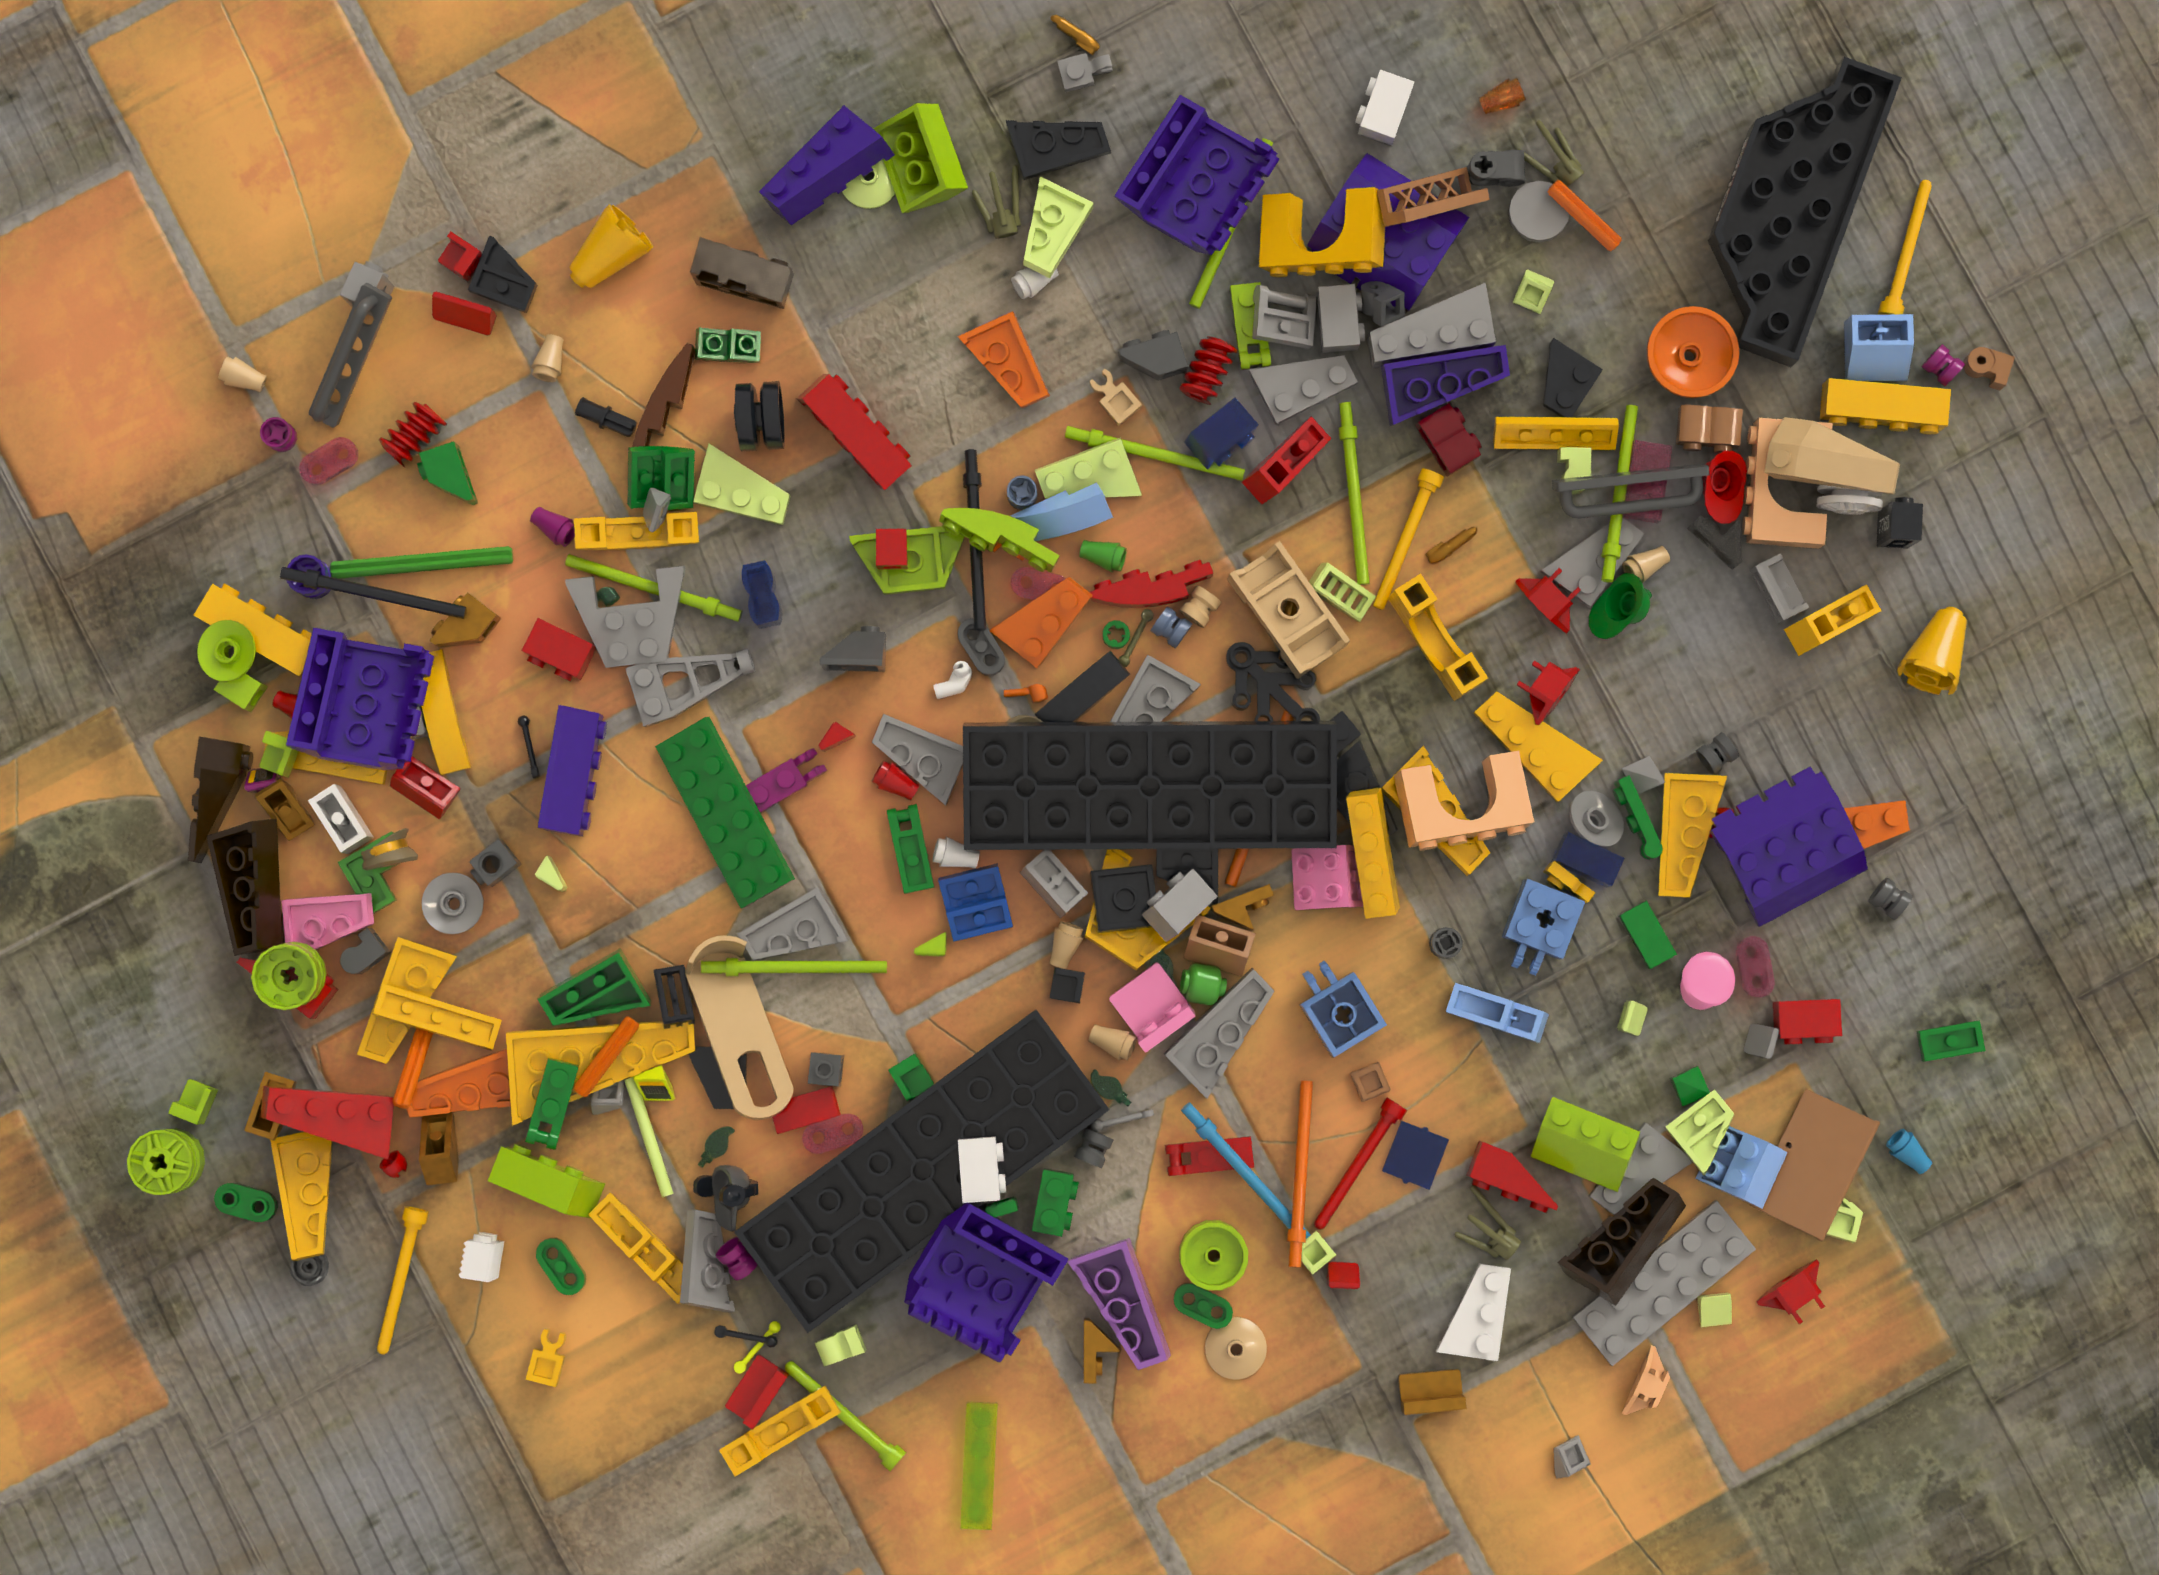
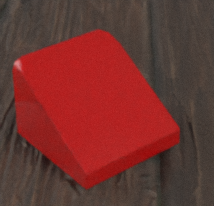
M833 722L818 746L822 751L826 752L854 738L856 735L839 723Z
M1329 1262L1327 1285L1330 1288H1360L1358 1264Z

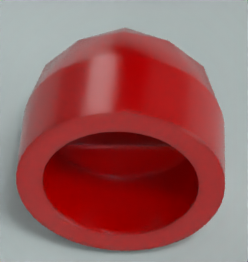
M396 1150L389 1153L388 1159L384 1158L381 1161L380 1169L389 1177L399 1178L401 1176L398 1173L401 1170L407 1171V1161Z

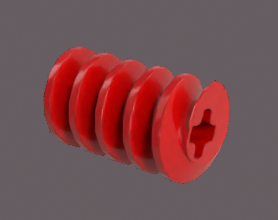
M1207 336L1208 339H1201L1199 342L1203 350L1195 351L1194 356L1198 361H1191L1189 365L1193 372H1187L1184 376L1188 383H1182L1179 389L1186 396L1198 402L1211 405L1207 397L1217 398L1218 396L1212 389V386L1222 387L1223 385L1217 378V375L1227 376L1228 373L1221 367L1222 364H1232L1233 362L1226 355L1227 353H1237L1238 350L1221 339Z
M413 402L416 413L404 412L408 422L397 419L395 422L399 431L390 428L387 430L391 440L379 438L382 447L404 468L402 459L411 462L414 460L410 452L411 449L419 453L422 452L419 441L427 444L431 442L427 432L438 435L439 431L435 424L447 425L427 404L422 405Z

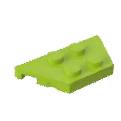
M942 526L906 530L908 569H877L876 533L849 536L851 544L884 595L945 589L965 537L961 534L955 536L947 532Z

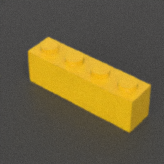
M1828 378L1822 384L1820 420H1829L1828 423H1833V426H1846L1847 422L1859 423V427L1864 429H1876L1878 425L1889 426L1891 431L1905 432L1908 431V428L1920 429L1922 434H1938V430H1943L1949 423L1951 389Z
M225 583L221 588L212 584L194 616L209 625L222 620H232L243 624L254 638L256 652L302 677L312 633L305 629L301 633L296 632L290 628L293 622L279 614H276L274 618L264 613L267 607L251 598L248 603L237 598L240 592Z
M1381 788L1352 791L1346 797L1365 919L1396 915L1400 909L1382 790Z

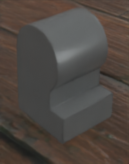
M1370 281L1362 284V312L1373 316L1374 323L1384 326L1405 317L1403 291L1380 281ZM1393 300L1396 302L1395 307L1390 303Z
M366 928L358 934L362 940L361 944L357 947H350L342 953L340 963L346 972L363 974L391 953L373 928Z

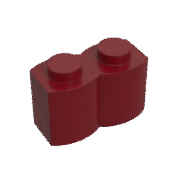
M1449 403L1415 425L1420 436L1447 477L1481 456L1479 449L1482 448L1474 433L1469 434L1464 428L1463 423L1466 421L1458 407L1452 408Z

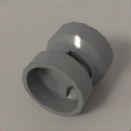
M1722 732L1713 738L1711 744H1704L1696 750L1700 761L1713 775L1722 769L1724 763L1733 762L1739 757L1734 744Z
M1887 877L1874 890L1869 898V902L1875 907H1882L1886 911L1887 916L1896 920L1907 908L1913 896L1906 890L1900 891L1896 888L1895 882Z
M1447 927L1436 930L1429 939L1431 952L1438 958L1443 959L1456 956L1460 952L1463 943L1458 931Z
M1085 1128L1082 1136L1083 1144L1077 1148L1074 1157L1102 1168L1105 1162L1104 1154L1107 1149L1111 1148L1114 1139ZM1089 1144L1100 1147V1149L1098 1150L1096 1148H1093L1089 1146Z

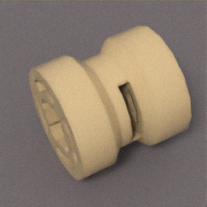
M1197 585L1192 592L1193 599L1184 603L1179 611L1189 620L1204 628L1209 621L1210 611H1216L1222 602L1209 591Z

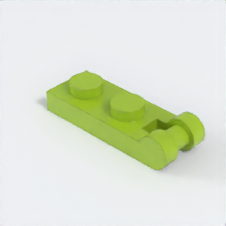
M1261 282L1230 286L1241 370L1250 369L1251 365L1271 366L1268 341L1252 339L1255 308L1253 294L1255 287L1261 285ZM1259 345L1258 353H1248L1247 346Z

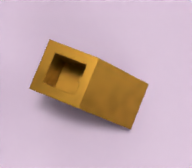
M467 592L464 597L460 595L453 602V604L466 607L464 619L448 616L445 621L443 619L440 620L431 631L433 637L430 639V642L439 648L481 643L501 618Z

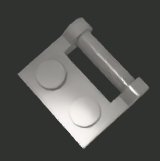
M1257 285L1253 294L1255 308L1252 339L1306 349L1311 348L1314 343L1316 296L1309 294L1298 296L1272 291L1267 286ZM1268 302L1301 308L1303 313L1299 314L1268 308Z

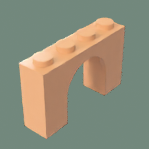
M1758 418L1753 423V426H1749L1747 438L1748 444H1752V454L1746 460L1747 474H1750V486H1746L1744 491V504L1748 505V517L1744 516L1742 522V534L1746 535V543L1819 549L1825 545L1827 514L1787 510L1773 499L1768 488V474L1764 470L1769 445L1783 419ZM1817 422L1832 430L1833 423Z
M1519 751L1489 755L1482 761L1489 801L1484 815L1475 820L1457 819L1444 810L1437 797L1431 765L1400 770L1394 776L1409 848L1419 846V850L1423 851L1438 847L1437 843L1448 841L1449 846L1466 843L1467 838L1478 836V841L1496 838V833L1507 831L1508 836L1525 833V828L1534 823Z

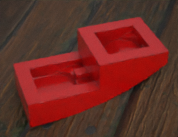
M833 1086L792 1097L785 1109L772 1118L776 1132L780 1134L841 1116Z

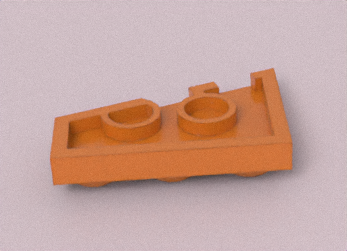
M1013 311L958 336L1021 408H1025L1050 396Z
M1068 577L989 631L1034 667L1038 668L1093 595L1072 578Z

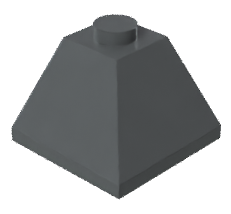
M862 626L861 631L852 632L820 658V665L824 670L885 672L886 634L885 632H879L880 627Z

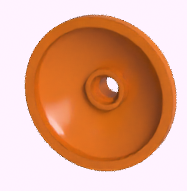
M1690 306L1668 313L1656 324L1648 340L1647 361L1652 375L1664 389L1680 397L1701 398L1717 392L1731 379L1738 365L1739 344L1733 328L1721 315L1707 308ZM1687 351L1692 352L1694 360H1686L1684 353Z

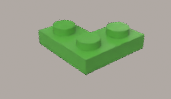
M392 831L338 862L355 894H372L373 914L397 901L382 874L398 864L366 871L362 869L363 859L361 852L373 848L383 839L393 834L394 832Z

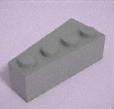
M1486 283L1371 331L1367 337L1372 368H1378L1387 363L1493 347L1496 340Z

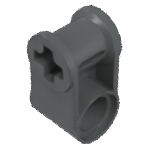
M1504 150L1476 153L1467 166L1470 183L1476 186L1500 185L1508 187L1526 183L1524 151ZM1481 164L1482 169L1486 170V172L1481 173V169L1476 168V166Z

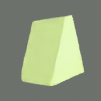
M1526 270L1513 303L1541 314L1554 281Z
M546 856L536 871L535 877L558 891H566L568 887L552 857Z
M1626 1001L1617 1026L1618 1030L1639 1036L1647 1013V1007L1635 1001Z
M1317 1231L1306 1239V1243H1302L1301 1261L1312 1275L1337 1256Z
M1730 1293L1701 1295L1697 1297L1700 1327L1732 1324V1300Z

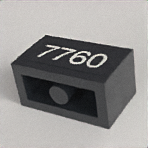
M1899 497L1895 498V502H1889L1882 510L1878 511L1877 547L1908 549L1922 540L1923 504L1914 503L1913 498Z

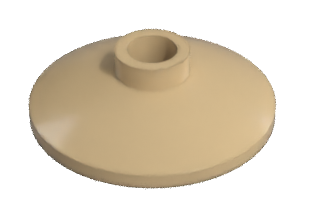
M1232 1317L1230 1323L1223 1328H1212L1205 1341V1355L1209 1365L1222 1377L1233 1380L1244 1379L1256 1373L1264 1363L1267 1353L1266 1340L1260 1328L1252 1321L1241 1317ZM1237 1343L1242 1346V1352L1239 1355L1231 1353L1230 1348L1233 1344Z

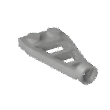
M748 649L733 654L667 658V661L636 664L625 668L644 727L675 718L741 676L755 672L754 663ZM736 660H738L740 670H737L734 666ZM710 664L717 665L720 678L706 686H700L695 669ZM681 671L687 673L691 682L690 690L678 699H669L662 680L663 676L668 672Z

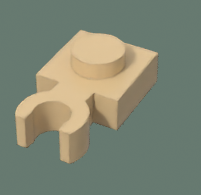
M1104 369L1102 374L1107 379L1106 384L1100 386L1092 379L1090 386L1096 393H1103L1105 397L1099 401L1100 405L1120 426L1138 411L1142 404L1124 382L1115 387L1112 374Z

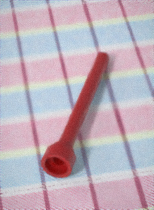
M1386 1097L1380 1107L1382 1108L1380 1113L1382 1117L1315 1219L1314 1225L1317 1229L1321 1230L1326 1227L1391 1124H1396L1398 1119L1401 1121L1408 1111L1388 1097Z

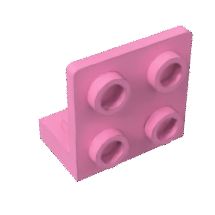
M1337 845V848L1292 849L1295 910L1363 907L1354 845Z
M1158 962L1154 963L1109 997L1110 1002L1137 1036L1138 1044L1145 1053L1196 1017L1192 1006Z

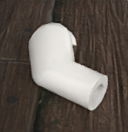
M956 662L949 681L933 685L937 700L965 691L972 677V669L967 662Z

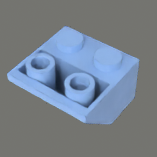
M1913 314L1851 315L1844 322L1845 380L1866 382L1908 381L1914 347Z
M1729 1126L1707 1173L1702 1175L1699 1171L1695 1179L1763 1209L1788 1152L1765 1140Z

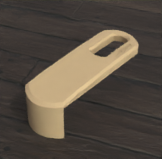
M725 935L712 937L702 942L694 950L688 961L685 975L734 1110L748 1119H768L785 1109L790 1102L794 1088L751 973H738V976H726V973H701V961H726V958H738V961H746L743 953L747 941ZM754 1052L761 1056L776 1096L774 1103L769 1106L758 1107L753 1104L738 1064V1059L746 1053Z

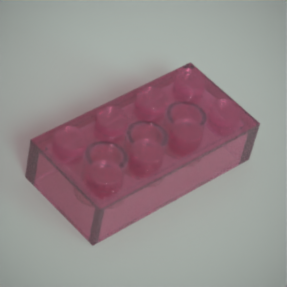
M1634 440L1629 472L1669 467L1673 446ZM1667 480L1627 484L1625 501L1665 497ZM1663 510L1623 514V518L1659 523Z

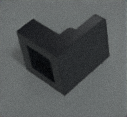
M1054 968L1050 998L1080 1004L1085 973Z

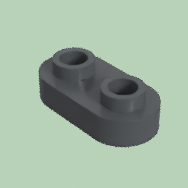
M974 618L965 620L958 628L959 642L980 673L987 676L998 674L1005 664L1003 651L987 626L986 630L978 631L979 637L976 640H970L967 634L970 630H974ZM988 655H992L996 659L992 666H987L984 663V658Z

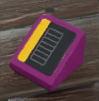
M262 768L250 770L244 786L245 791L253 794L258 793L279 780L281 775Z

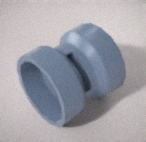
M1023 475L1011 479L1007 486V497L1011 506L1015 509L1023 510L1035 504L1038 496L1035 482Z
M1167 606L1150 631L1156 636L1165 637L1168 644L1176 648L1193 623L1185 618L1180 619L1176 616L1175 611Z

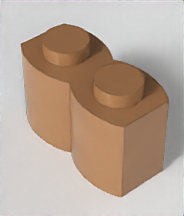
M1681 405L1678 408L1676 444L1683 445V450L1701 451L1702 447H1713L1715 453L1737 449L1741 442L1743 409Z

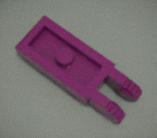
M814 748L799 755L794 760L792 758L746 785L760 813L808 786V782L827 771L825 765H818L802 776L797 768L817 755Z

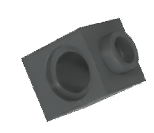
M497 839L469 861L473 866L470 872L480 885L486 883L490 887L495 886L522 865L507 844L501 839ZM496 856L500 860V868L497 872L491 874L486 869V862L490 857Z
M811 1052L808 1084L841 1086L844 1055Z

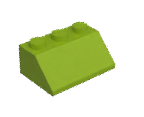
M916 103L873 128L884 138L895 154L889 160L885 161L883 159L902 213H909L947 201L968 189L939 104Z
M1552 1097L1542 1121L1531 1158L1618 1192L1641 1133Z

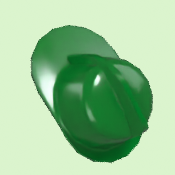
M1631 573L1622 574L1599 597L1589 614V627L1592 634L1601 639H1609L1622 632L1627 625L1641 622L1649 612L1652 593L1644 588L1639 577Z

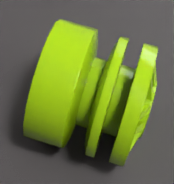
M293 941L272 946L261 953L254 963L251 979L253 989L262 1002L271 1008L288 1010L298 1008L315 999L325 985L327 973L324 960L317 950L308 944ZM294 967V973L299 977L290 982L288 981L289 975L286 974V970L293 969Z
M177 1128L149 1131L140 1136L131 1146L127 1157L128 1173L133 1183L143 1192L153 1195L177 1193L190 1188L201 1177L205 1165L204 1150L199 1140L188 1131ZM165 1156L164 1162L167 1164V1167L160 1168L161 1163L157 1159L158 1157Z

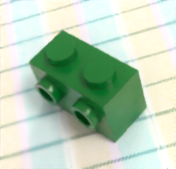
M1043 1169L1032 1231L1060 1237L1063 1235V1230L1070 1231L1073 1213L1067 1212L1069 1199L1076 1200L1079 1182L1073 1181L1074 1174Z

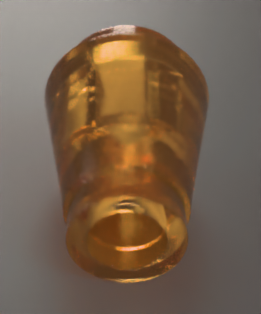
M1508 78L1479 97V101L1484 113L1488 114L1490 112L1519 107V103L1526 101L1518 79L1515 78L1510 81Z

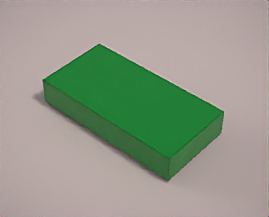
M1647 901L1619 915L1648 969H1652L1677 955Z
M1013 1196L987 1204L985 1212L995 1218L1016 1212L1019 1209L1017 1199Z

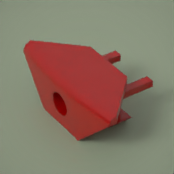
M1560 568L1549 578L1546 576L1542 579L1518 578L1515 583L1525 596L1549 621L1567 634L1570 631V607L1573 605L1571 600L1581 589L1577 587L1566 597L1552 583L1562 572Z
M1536 661L1532 663V666L1540 670L1541 674L1531 687L1521 681L1517 683V686L1530 694L1529 699L1535 725H1540L1555 709L1571 687L1580 671L1579 668L1561 669L1552 662H1549L1546 667Z
M1816 1259L1794 1271L1768 1290L1756 1301L1757 1304L1786 1310L1789 1315H1793L1798 1324H1801L1803 1321L1796 1312L1799 1308L1812 1299L1816 1301L1820 1309L1825 1307L1818 1297L1822 1291L1816 1284L1819 1261Z

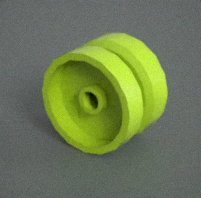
M1205 1220L1193 1225L1184 1234L1179 1246V1261L1185 1275L1196 1286L1206 1290H1223L1233 1286L1243 1276L1248 1265V1248L1242 1235L1232 1225L1220 1220ZM1211 1250H1217L1220 1253L1219 1259L1216 1258L1215 1262L1209 1260L1208 1253Z

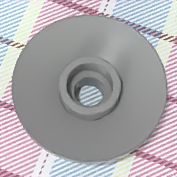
M1584 791L1572 800L1569 810L1571 823L1583 840L1593 846L1607 848L1615 845L1621 839L1624 832L1623 817L1616 804L1610 798L1596 791Z
M445 873L436 877L428 884L422 896V911L425 919L434 929L442 933L460 934L471 929L478 922L483 912L484 899L481 889L474 880L464 874ZM453 898H457L460 901V906L456 910L451 909L449 905Z

